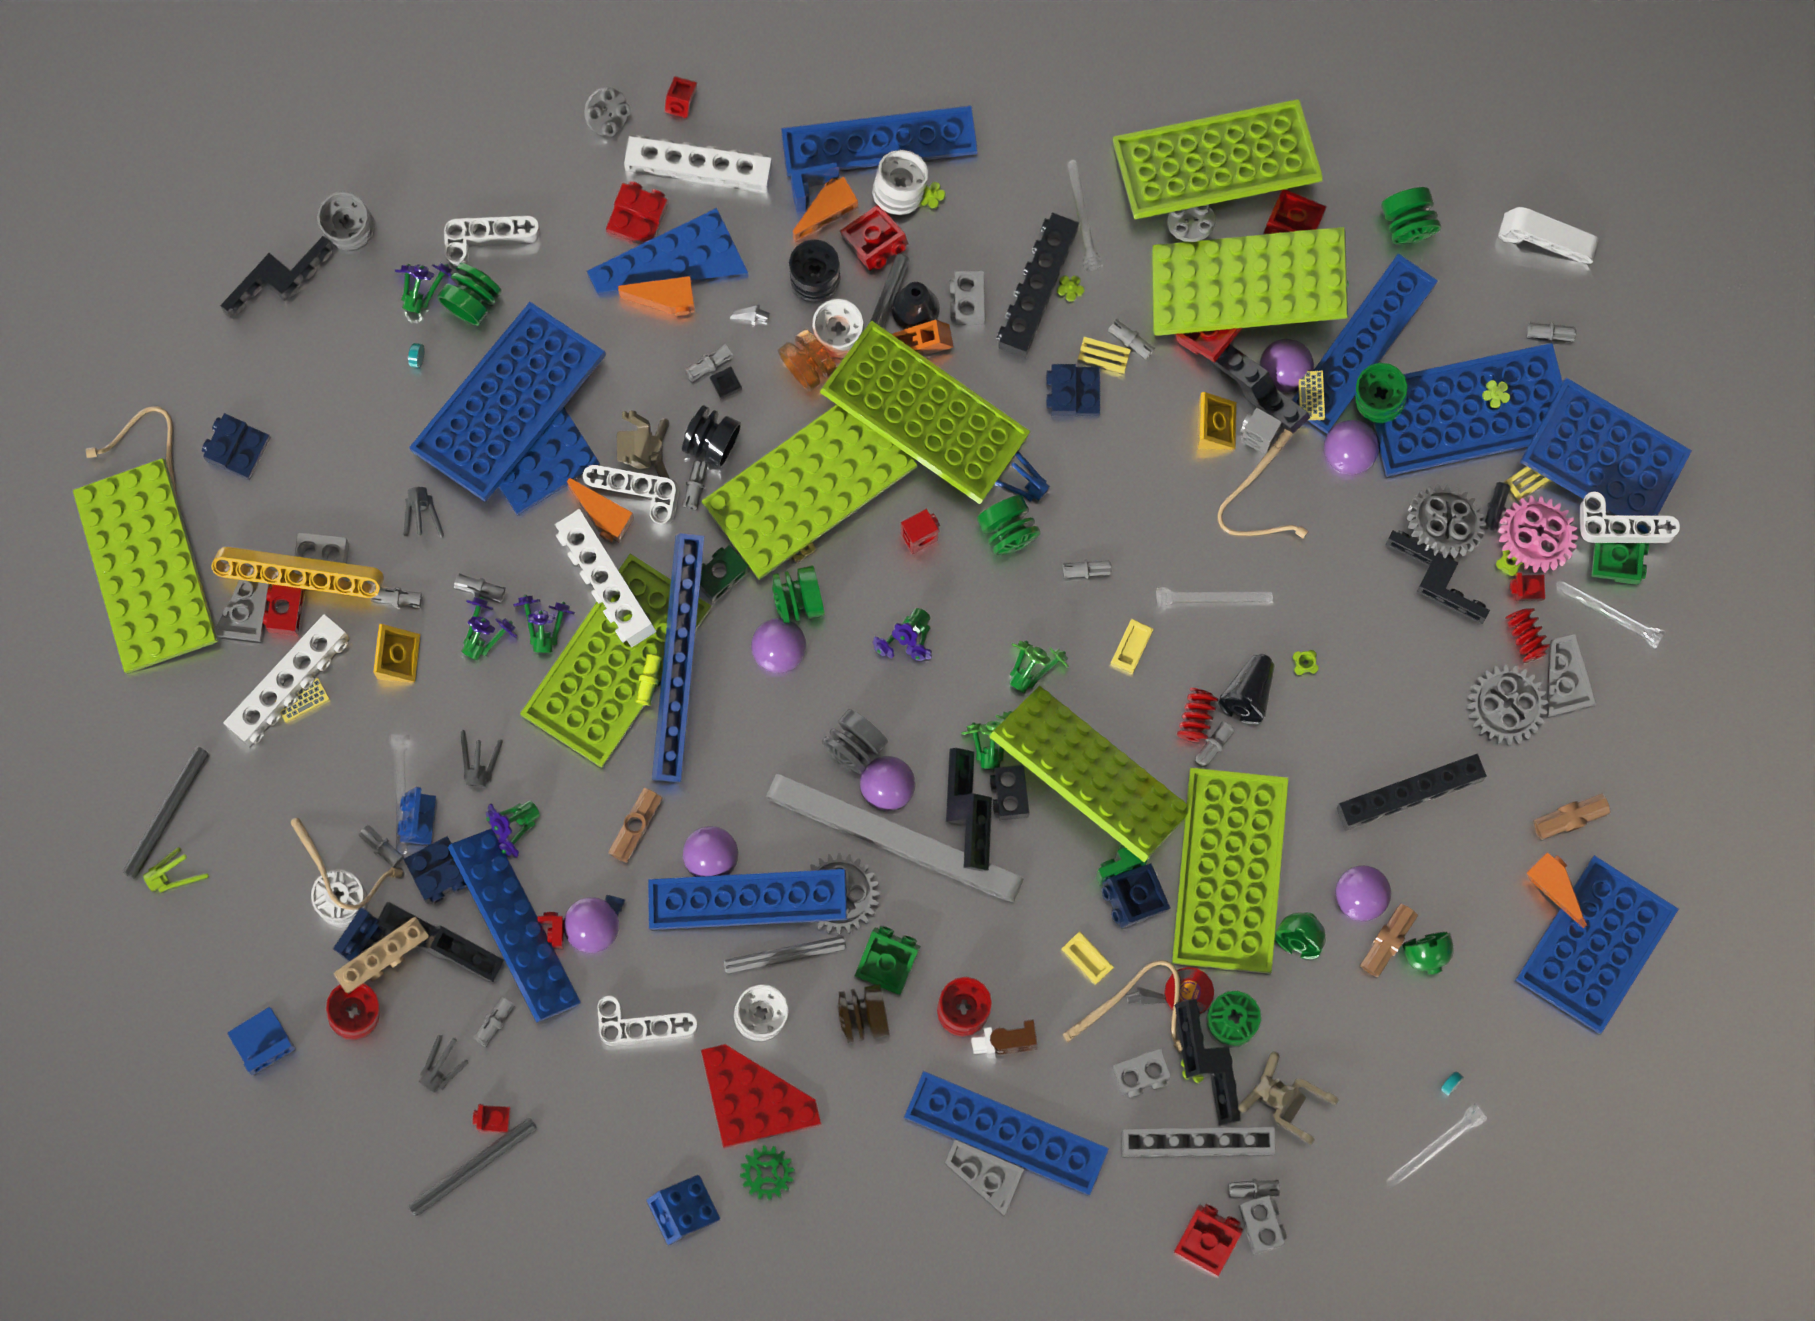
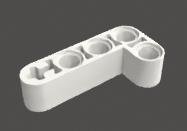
M1524 207L1514 208L1504 214L1498 235L1500 239L1511 243L1526 240L1575 261L1587 264L1593 263L1599 238L1590 233Z
M532 216L452 219L447 222L444 229L447 262L453 269H456L459 263L468 264L469 246L535 243L540 237L538 222ZM502 227L511 229L506 235L498 233ZM515 227H518L519 234H516ZM527 227H532L530 233H526ZM478 228H484L487 230L486 233L481 236H477L474 234ZM454 229L462 230L461 235L453 237L450 234ZM455 252L463 253V256L458 260L451 258Z
M590 465L584 470V482L591 487L652 498L650 517L655 523L667 525L674 520L679 497V486L674 480L598 465ZM597 471V474L607 476V481L594 480L591 478V474H595ZM622 474L625 478L624 485L616 487L614 479L617 475ZM645 478L649 486L646 491L641 492L638 489V482ZM665 483L672 485V492L668 496H664L661 492V488ZM661 507H665L668 511V515L664 520H660L657 517V511Z
M1599 492L1588 493L1580 504V532L1582 538L1587 542L1668 543L1675 538L1680 530L1678 520L1672 516H1606L1605 498ZM1587 502H1596L1598 504V509L1591 510L1587 506ZM1591 524L1597 526L1599 533L1593 534L1589 532L1587 526ZM1612 525H1620L1624 533H1615ZM1637 525L1646 526L1648 533L1641 534L1637 530ZM1664 525L1667 526L1668 530H1672L1669 534L1666 529H1662Z
M606 996L598 1003L600 1036L604 1043L609 1046L687 1039L693 1037L698 1031L696 1018L689 1013L622 1019L621 1006L616 998ZM606 1003H614L616 1010L613 1014L606 1015L603 1013V1007ZM684 1020H688L690 1024H693L687 1032L682 1027L676 1028L677 1033H673L671 1021H675L676 1026L683 1025ZM665 1022L668 1025V1030L665 1034H657L655 1032V1026L658 1023ZM641 1025L643 1027L642 1035L639 1037L631 1036L630 1029L632 1026ZM615 1027L619 1031L618 1036L612 1040L605 1037L606 1030Z

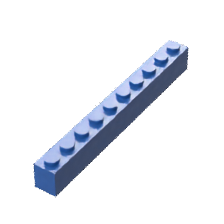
M680 533L675 536L652 780L681 782L704 536Z

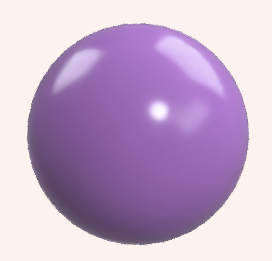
M1280 339L1271 343L1264 350L1260 359V366L1269 372L1277 390L1282 393H1292L1299 390V379L1307 371L1314 370V361L1309 349L1301 342L1294 339Z
M1347 420L1338 423L1329 431L1324 443V452L1327 461L1335 470L1343 474L1354 475L1366 471L1373 465L1378 456L1379 443L1375 432L1367 424L1356 420Z
M774 618L765 621L756 629L752 637L751 650L754 659L763 669L773 673H785L797 667L804 658L806 639L802 630L794 622L784 623L782 618Z
M883 756L872 760L870 765L865 767V771L861 774L860 790L863 798L873 808L880 811H895L905 806L912 798L915 790V777L911 768L903 760L892 756Z
M715 826L699 828L687 838L684 844V864L694 877L729 875L734 870L738 861L737 844L734 838L722 828Z
M1365 865L1355 866L1347 870L1339 878L1335 890L1336 901L1341 911L1351 919L1370 921L1382 915L1387 909L1391 900V887L1386 876L1378 869Z
M596 897L583 898L576 901L567 910L563 922L564 934L569 943L577 950L586 953H597L605 950L615 941L619 931V919L615 911L605 900Z

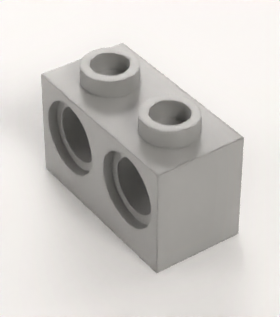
M955 271L954 279H950V294H955V302L950 303V317H955V325L984 324V271ZM964 282H969L973 285V288L971 290H963L960 285ZM969 305L974 311L966 314L961 311V308Z
M1256 408L1253 414L1248 412L1240 429V432L1243 433L1241 441L1266 454L1278 435L1282 421Z
M298 532L294 556L303 557L306 549L313 548L315 549V554L310 557L311 559L330 561L327 559L328 554L332 551H337L340 553L339 557L332 562L347 563L349 550L347 538Z
M1161 1048L1115 1064L1112 1067L1122 1096L1128 1094L1129 1098L1143 1094V1089L1152 1086L1153 1090L1166 1086V1081L1171 1078ZM1151 1064H1156L1160 1067L1161 1074L1157 1077H1152L1149 1075L1147 1067ZM1126 1073H1134L1138 1079L1137 1083L1128 1085L1124 1081Z
M1265 1196L1238 1206L1253 1254L1285 1244L1284 1239H1287L1283 1224H1278L1276 1215L1279 1214V1210L1275 1200L1271 1201L1270 1196ZM1260 1205L1266 1209L1267 1215L1264 1219L1255 1217L1253 1213L1255 1206ZM1263 1230L1273 1232L1274 1241L1272 1243H1265L1262 1240L1261 1233Z

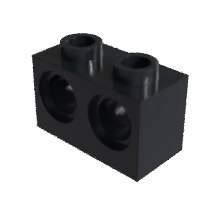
M1024 765L994 768V775H990L991 790L996 789L997 799H992L994 814L999 815V820L1029 818ZM1006 775L1012 776L1015 783L1012 786H1005L1002 784L1001 778ZM1009 799L1014 800L1017 803V808L1009 811L1005 809L1003 803Z

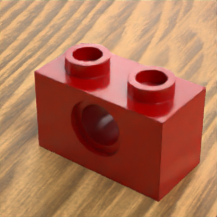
M927 509L901 522V535L912 554L938 541L940 523L935 514L930 515Z
M272 584V587H268L267 601H270L269 610L264 611L263 625H266L269 633L298 636L305 589ZM281 603H288L289 609L286 612H277V608Z

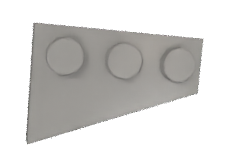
M239 580L233 591V596L228 605L225 606L217 626L214 627L216 636L261 642L264 627L263 616L268 602L267 590L270 584Z
M1576 634L1551 640L1548 717L1594 706L1596 701Z
M954 1140L945 1164L1005 1216L1024 1169L958 1140Z

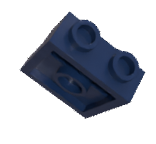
M1052 364L1051 370H1047L1046 383L1051 385V394H1047V408H1051V416H1100V367Z
M224 413L222 418L217 417L213 424L212 430L215 433L212 439H206L202 446L203 457L209 463L250 480L271 437L267 433L248 426L246 422Z
M448 836L403 859L426 904L429 902L435 904L445 898L444 894L452 890L458 892L467 887L448 849V846L452 844Z
M1151 863L1110 877L1102 883L1104 886L1102 887V895L1106 901H1110L1113 907L1111 912L1112 919L1116 924H1120L1121 928L1142 922L1146 918L1171 909Z
M361 907L333 949L350 962L370 948L374 942L380 941L385 930L376 925L377 918Z

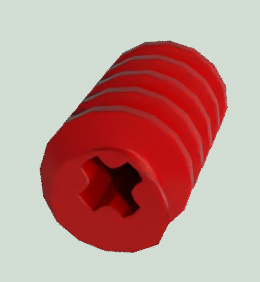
M1525 608L1505 617V619H1512L1507 624L1509 628H1515L1511 633L1512 636L1519 637L1515 644L1517 646L1524 645L1519 650V653L1521 655L1528 654L1523 658L1524 663L1545 656L1547 654L1545 651L1551 646L1550 644H1542V641L1547 637L1546 635H1538V632L1543 627L1534 626V623L1539 618L1530 617L1535 608Z
M1190 688L1192 694H1188L1187 700L1191 703L1185 704L1184 708L1188 712L1182 714V718L1185 721L1180 722L1179 727L1183 731H1178L1177 736L1181 739L1198 743L1200 739H1208V736L1202 731L1211 729V726L1207 725L1205 721L1213 720L1214 717L1210 716L1208 711H1216V708L1210 705V703L1218 702L1219 699L1208 691Z

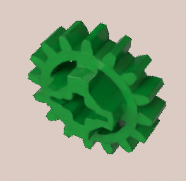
M763 1145L762 1152H758L754 1148L753 1157L750 1155L745 1156L748 1164H741V1168L745 1169L746 1172L741 1173L740 1178L747 1179L742 1184L743 1187L750 1186L749 1194L753 1195L757 1192L759 1200L763 1198V1195H767L768 1200L771 1201L772 1194H776L780 1198V1190L789 1191L786 1183L794 1181L789 1176L790 1173L794 1172V1168H788L787 1166L792 1162L791 1158L784 1160L785 1151L777 1154L776 1146H773L771 1151H767L766 1145ZM765 1156L773 1157L768 1162H761L759 1158ZM780 1164L784 1168L783 1179L777 1173ZM758 1166L765 1169L771 1167L772 1175L776 1180L768 1176L763 1179V1173ZM751 1167L757 1171V1178L754 1182H752L750 1177ZM765 1184H773L776 1186L775 1188L769 1190L761 1189Z

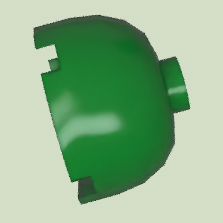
M1309 912L1288 915L1282 920L1275 933V941L1282 949L1292 954V949L1302 953L1300 958L1303 959L1318 958L1326 941L1323 925L1314 914Z
M1448 932L1424 935L1425 938L1417 941L1414 938L1402 944L1408 963L1418 971H1427L1428 975L1441 972L1442 966L1448 964L1453 957V941L1451 934Z

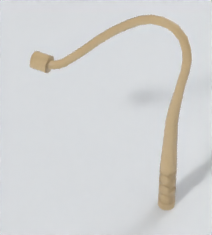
M151 406L143 409L130 420L108 446L102 449H96V447L86 449L87 458L97 457V454L106 453L120 441L141 416L151 411L162 413L168 423L166 463L177 498L172 463L173 425L170 415L163 408Z
M1285 429L1248 478L1221 504L1217 517L1218 523L1224 531L1237 536H1253L1295 530V534L1302 539L1308 534L1309 531L1296 525L1257 531H1236L1228 528L1222 518L1223 511L1229 502L1258 477L1294 433Z
M294 818L291 821V825L316 863L324 880L328 895L341 908L347 910L360 909L371 900L388 876L401 878L403 875L402 868L391 867L389 871L380 877L362 902L356 905L344 904L334 895L324 863L305 827H303L304 825L301 820Z
M1157 960L1147 964L1121 991L1087 1015L1086 1018H1083L1082 1021L1071 1027L1070 1030L1063 1033L1062 1036L1067 1042L1071 1041L1118 1003L1145 972L1157 965L1169 967L1174 974V1004L1179 1003L1180 978L1178 971L1170 962L1164 960ZM1174 1005L1171 1036L1175 1042L1173 1046L1179 1053H1182L1181 1042L1176 1035L1177 1017Z

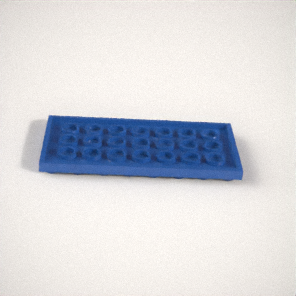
M529 302L409 448L411 452L486 502L606 356V353L532 302Z
M1553 343L1403 374L1407 382V394L1402 413L1393 421L1386 423L1373 422L1386 477L1528 447L1563 383ZM1491 380H1494L1497 385L1500 382H1505L1508 385V389L1503 393H1508L1510 400L1507 403L1501 402L1498 408L1491 407V400L1485 401L1482 397V393L1488 390L1486 384ZM1377 393V398L1385 399V395L1382 396L1380 393Z

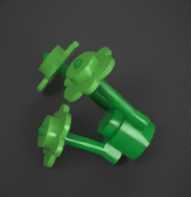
M1019 640L1018 645L1012 643V646L1021 650L1016 664L1010 673L1012 678L1009 683L1023 693L1028 688L1033 689L1035 684L1059 661L1067 668L1069 667L1065 662L1068 659L1066 652L1061 651L1059 648L1054 651L1050 647V651L1056 656L1051 661L1042 648L1033 647V645L1028 644L1027 640L1024 642ZM1026 653L1030 656L1031 662L1026 669L1021 667L1019 670ZM1036 663L1046 666L1032 679L1034 674L1031 673V670Z
M1012 711L1008 713L1003 712V716L996 715L995 717L1006 719ZM989 721L987 724L982 725L981 723L976 724L972 722L971 725L966 726L967 731L961 732L963 735L973 733L976 760L981 761V768L994 769L1000 767V761H1003L1004 749L999 746L998 750L995 747V741L990 738V747H984L982 751L978 734L981 731L982 734L990 736L993 730L1001 724L1000 722Z

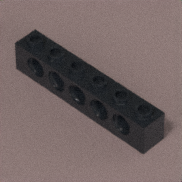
M1053 212L1050 219L1045 218L1040 232L1044 233L1041 241L1036 240L1032 249V253L1035 256L1032 262H1027L1023 271V275L1026 278L1023 284L1018 283L1014 296L1017 297L1014 305H1009L1005 318H1008V322L1005 327L1001 326L996 338L1000 340L999 349L1026 359L1077 234L1079 222ZM1050 238H1058L1061 243L1053 246L1049 244L1048 240ZM1042 259H1048L1052 265L1043 267L1039 262ZM1038 280L1042 282L1043 286L1035 289L1030 283ZM1024 302H1031L1034 308L1032 310H1025L1021 305ZM1020 323L1026 329L1022 332H1017L1013 329V326Z
M1477 753L1341 802L1336 809L1343 827L1347 831L1483 782L1487 775Z

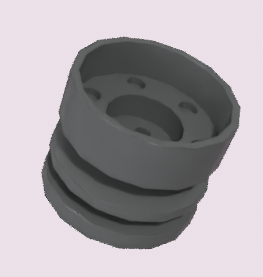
M848 709L838 721L844 732L831 729L830 734L834 739L825 736L822 743L840 764L858 774H862L865 771V767L861 762L867 765L871 763V759L866 751L868 750L878 755L888 743V740L867 719L852 709Z

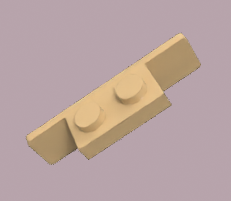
M413 917L335 971L334 976L345 992L349 993L368 979L373 982L384 974L382 969L388 965H391L393 968L405 960L402 955L427 939L428 934L418 919Z

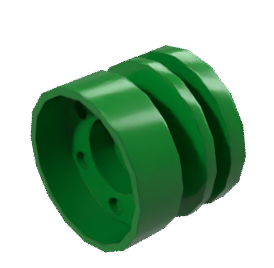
M1417 187L1393 194L1382 201L1381 207L1387 221H1394L1388 227L1389 232L1393 233L1391 239L1394 244L1402 245L1421 241L1440 231V221L1436 220L1438 217L1437 212L1429 210L1434 205L1429 188Z
M459 263L456 267L458 273H452L451 279L457 286L445 284L437 299L445 308L459 318L478 326L488 313L481 302L493 305L495 303L493 296L499 297L502 290L484 272L467 264Z
M1387 363L1373 364L1364 369L1357 379L1355 396L1357 409L1362 416L1376 423H1386L1397 418L1402 413L1406 403L1407 382L1405 376L1397 367ZM1377 393H1380L1382 396L1385 395V399L1377 398Z
M1022 495L1004 499L987 508L977 517V521L984 534L996 532L988 540L989 545H995L993 548L995 556L1018 551L1036 539L1041 533L1038 526H1033L1035 524L1034 518L1022 519L1029 512V508Z
M813 565L798 568V580L796 581L792 580L788 571L784 572L786 583L781 584L778 573L772 575V592L775 606L784 623H790L788 612L792 611L795 621H800L801 609H805L809 619L825 615Z
M1227 991L1218 996L1211 1004L1206 1016V1028L1210 1037L1219 1045L1229 1048L1240 1047L1248 1043L1258 1031L1261 1022V1012L1256 1001L1248 994L1240 991ZM1231 1012H1234L1235 1016H1240L1237 1024L1233 1020L1229 1021L1228 1018Z

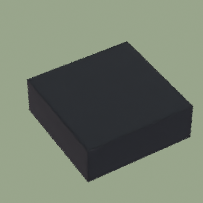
M732 367L710 376V380L720 400L742 390V386Z

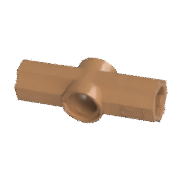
M643 788L608 851L610 855L622 862L628 863L641 837L646 833L647 826L663 797L649 789ZM631 821H641L642 827L638 831L630 830L629 824Z
M1602 793L1579 803L1575 801L1558 808L1557 811L1537 818L1533 822L1537 835L1541 840H1544L1564 831L1571 832L1587 825V822L1604 817L1611 812L1609 803Z
M1400 904L1387 925H1384L1373 941L1374 945L1360 967L1370 975L1378 978L1391 956L1394 957L1404 942V937L1418 917V914L1408 906Z

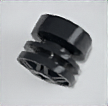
M813 239L804 241L795 247L790 255L789 270L791 285L796 294L804 300L813 302L823 301L831 297L838 289L841 279L839 257L833 246L825 241Z
M703 405L696 415L693 416L686 429L682 451L688 454L693 449V457L697 458L706 450L705 462L720 469L734 447L740 432L741 422L725 416L718 424V411L714 410L709 415V407Z

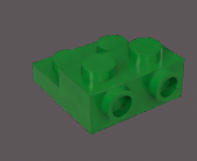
M1598 527L1596 528L1595 534L1599 533ZM1613 529V531L1617 534L1624 533L1623 530ZM1594 543L1591 577L1614 579V582L1639 585L1642 579L1646 578L1647 565L1643 564L1644 555H1648L1649 543Z
M1121 844L1120 849L1117 850L1115 860L1110 859L1100 864L1101 867L1096 875L1099 885H1103L1102 883L1110 877L1146 865L1148 859L1143 862Z
M880 926L879 929L875 927L870 935L855 977L874 985L880 984L881 988L901 995L921 946L916 944L917 940L913 937L903 935V938L893 935L894 930L889 927Z

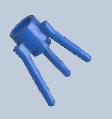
M1017 451L1015 455L1033 475L1031 477L1015 462L1012 463V467L1029 481L1025 486V489L1028 491L1025 492L1000 480H997L995 484L1022 495L1030 502L1033 498L1039 502L1050 486L1025 457Z

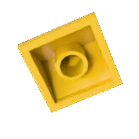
M1207 392L1201 393L1198 411V449H1236L1237 402Z
M379 624L374 663V674L377 679L415 682L420 634Z

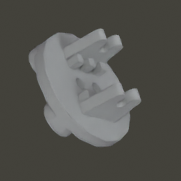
M603 87L590 95L585 104L584 115L586 123L592 131L600 135L613 136L623 127L631 109L621 92L614 88Z
M1209 204L1174 211L1168 215V228L1176 238L1186 242H1196L1205 239L1212 233L1215 228L1216 217Z

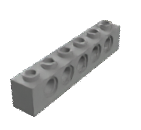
M1275 1127L1123 1129L1122 1157L1273 1155L1275 1153Z

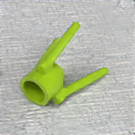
M177 847L158 864L148 869L149 872L143 874V878L152 892L159 889L160 893L170 888L206 879L209 877V874L205 873L166 884L165 882L169 880L166 872L187 858V855L184 854L163 867L181 851V848Z

